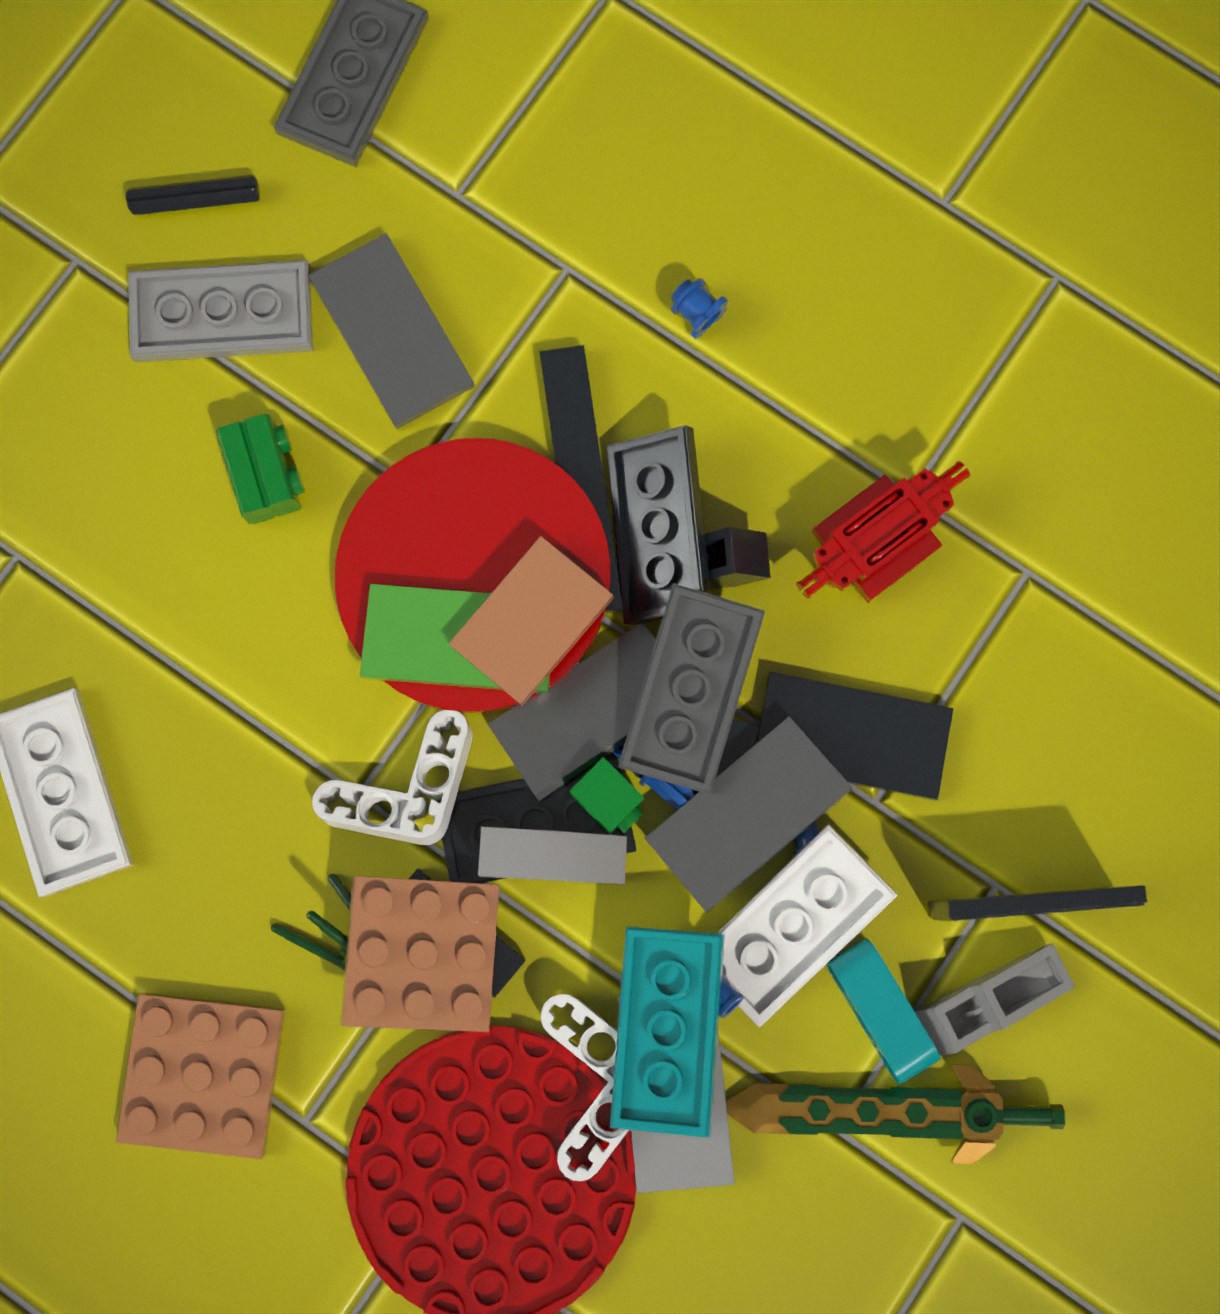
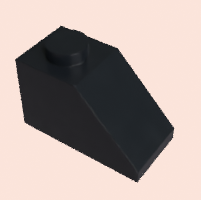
M730 526L705 534L710 589L737 587L771 578L766 532Z

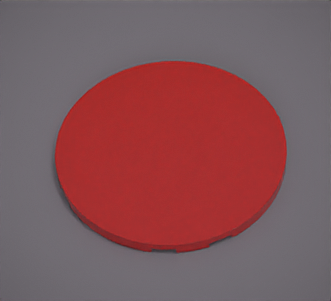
M463 438L430 445L407 455L384 471L366 489L349 515L340 537L334 570L335 594L341 621L349 640L362 658L370 584L492 593L540 536L610 592L611 559L608 542L594 506L581 487L560 466L545 456L515 443L487 438ZM606 608L550 673L549 688L568 675L588 648L591 647L602 625ZM382 680L399 693L414 701L444 710H455L462 713H482L503 710L519 704L503 690ZM533 693L529 699H532L540 695L541 693Z
M489 1025V1032H450L425 1043L399 1061L383 1077L361 1110L349 1144L347 1178L345 1181L347 1206L354 1232L367 1260L379 1277L397 1295L399 1293L407 1301L422 1309L425 1314H555L586 1293L603 1275L605 1269L613 1260L630 1226L637 1190L631 1130H628L598 1172L590 1179L573 1181L567 1178L560 1170L557 1159L558 1151L563 1141L606 1086V1080L556 1039L542 1033L511 1026ZM609 1102L602 1104L598 1108L596 1120L602 1129L614 1131L618 1128H610L612 1103ZM587 1124L583 1126L581 1132L587 1133L590 1136L583 1146L576 1149L571 1145L567 1150L572 1155L569 1164L574 1169H577L581 1164L588 1168L593 1164L588 1156L597 1141L602 1149L609 1145L608 1141L597 1137Z

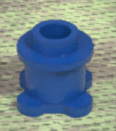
M702 278L695 282L687 279L671 296V299L674 301L671 312L674 315L679 313L691 325L693 331L690 335L695 340L724 315L727 310L725 306L728 303L724 296L717 300L705 288L706 282Z

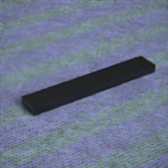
M584 345L539 351L555 464L570 475L585 492L602 523L611 559L610 593L614 596V599L606 607L605 612L623 611Z

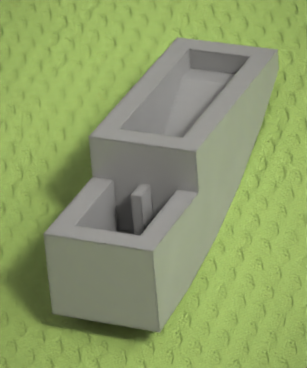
M481 827L478 876L625 884L627 836Z
M1053 943L978 977L915 1011L939 1055L955 1054L993 1031L1004 1030L1071 990L1075 985Z

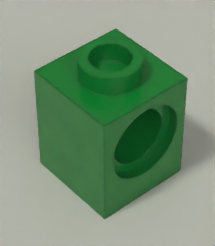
M604 757L569 791L570 795L609 834L617 827L625 833L644 814L638 807L644 801V797Z

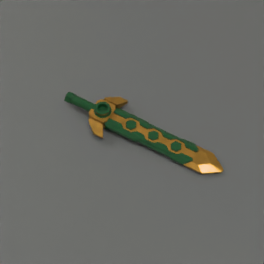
M971 1064L950 1065L959 1083L966 1089L962 1091L954 1088L890 1087L885 1089L819 1087L813 1084L753 1083L726 1101L727 1114L753 1133L817 1135L819 1133L867 1134L935 1139H960L965 1137L966 1139L962 1140L951 1162L953 1164L973 1165L995 1148L994 1140L999 1139L1003 1134V1125L1048 1126L1050 1129H1063L1065 1126V1111L1062 1104H1050L1049 1106L1003 1105V1099L993 1090L995 1085Z

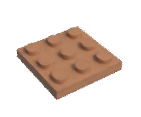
M353 876L340 1024L349 1027L489 1032L499 885Z
M146 993L139 994L116 1142L262 1159L266 1151L285 1009Z

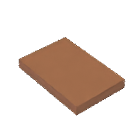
M540 536L450 641L449 645L523 706L614 599V596Z

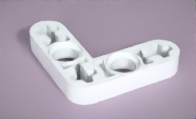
M455 710L440 711L430 719L407 793L341 780H330L323 783L315 791L312 800L314 812L326 824L336 828L420 845H430L438 842L448 828L472 744L473 732L470 724L460 712ZM454 724L460 733L459 735H451L446 749L451 756H454L451 759L443 754L446 741L440 733L441 731H449L451 725ZM436 766L447 767L449 769V778L444 785L438 788H431L426 785L425 779L430 769ZM340 794L346 803L357 806L356 814L350 808L341 806L336 807L332 813L327 807L328 801H336ZM421 795H425L431 799L428 810L435 821L433 825L425 824L423 830L420 831V828L414 821L416 818H424L426 815L428 804L421 797ZM380 801L391 803L392 811L385 822L373 824L369 821V810L375 803Z
M559 994L545 1002L541 1010L543 1028L608 1081L563 1141L558 1151L557 1162L562 1173L573 1181H584L590 1179L598 1172L628 1132L627 1129L606 1131L599 1126L596 1120L598 1108L602 1104L612 1103L613 1093L610 1090L613 1088L616 1046L613 1056L604 1061L593 1058L587 1048L590 1037L597 1032H605L611 1035L615 1045H617L618 1030L578 998L571 994ZM567 1003L571 1004L575 1008L571 1016L581 1025L584 1024L586 1016L595 1022L593 1026L583 1033L578 1046L570 1040V1037L577 1033L573 1028L564 1024L558 1029L552 1024L556 1016L551 1012V1009L555 1004L561 1008ZM587 1124L597 1137L608 1141L609 1145L602 1149L597 1141L588 1156L593 1164L589 1168L581 1164L577 1169H574L569 1164L572 1155L567 1150L571 1145L576 1149L583 1146L590 1136L587 1133L581 1132L583 1126Z

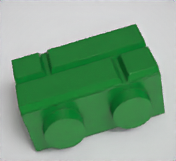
M264 413L245 419L243 422H235L218 427L216 433L241 516L248 524L260 523L272 519L274 516H282L302 508L298 495L305 493V488L297 466L289 468L285 453L292 451V445L284 424L277 426L270 414Z

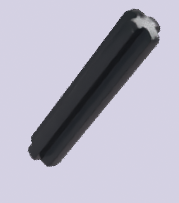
M252 174L134 187L126 190V203L133 215L256 202L260 199L259 183L256 176Z

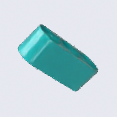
M868 938L840 953L826 964L857 1020L898 1085H901L941 1060L935 1045L879 952Z

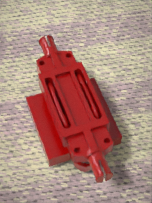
M957 461L940 476L927 469H923L909 481L904 477L895 485L884 474L813 528L811 532L822 546L814 551L812 555L817 568L802 580L796 582L799 591L803 590L813 581H816L802 593L803 596L809 599L826 584L829 587L838 588L841 592L853 584L867 603L872 601L943 546L931 529L940 522L938 518L954 506L950 491L970 477L969 470L966 468L954 478H951L965 466L961 461Z

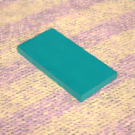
M626 926L610 1128L703 1138L711 1137L724 934Z

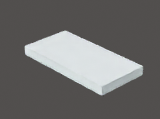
M72 688L1 713L0 772L38 896L46 897L133 866L134 862L80 690Z
M830 824L716 933L725 935L722 975L738 993L743 995L744 999L739 1004V1007L759 1028L898 896L897 892Z

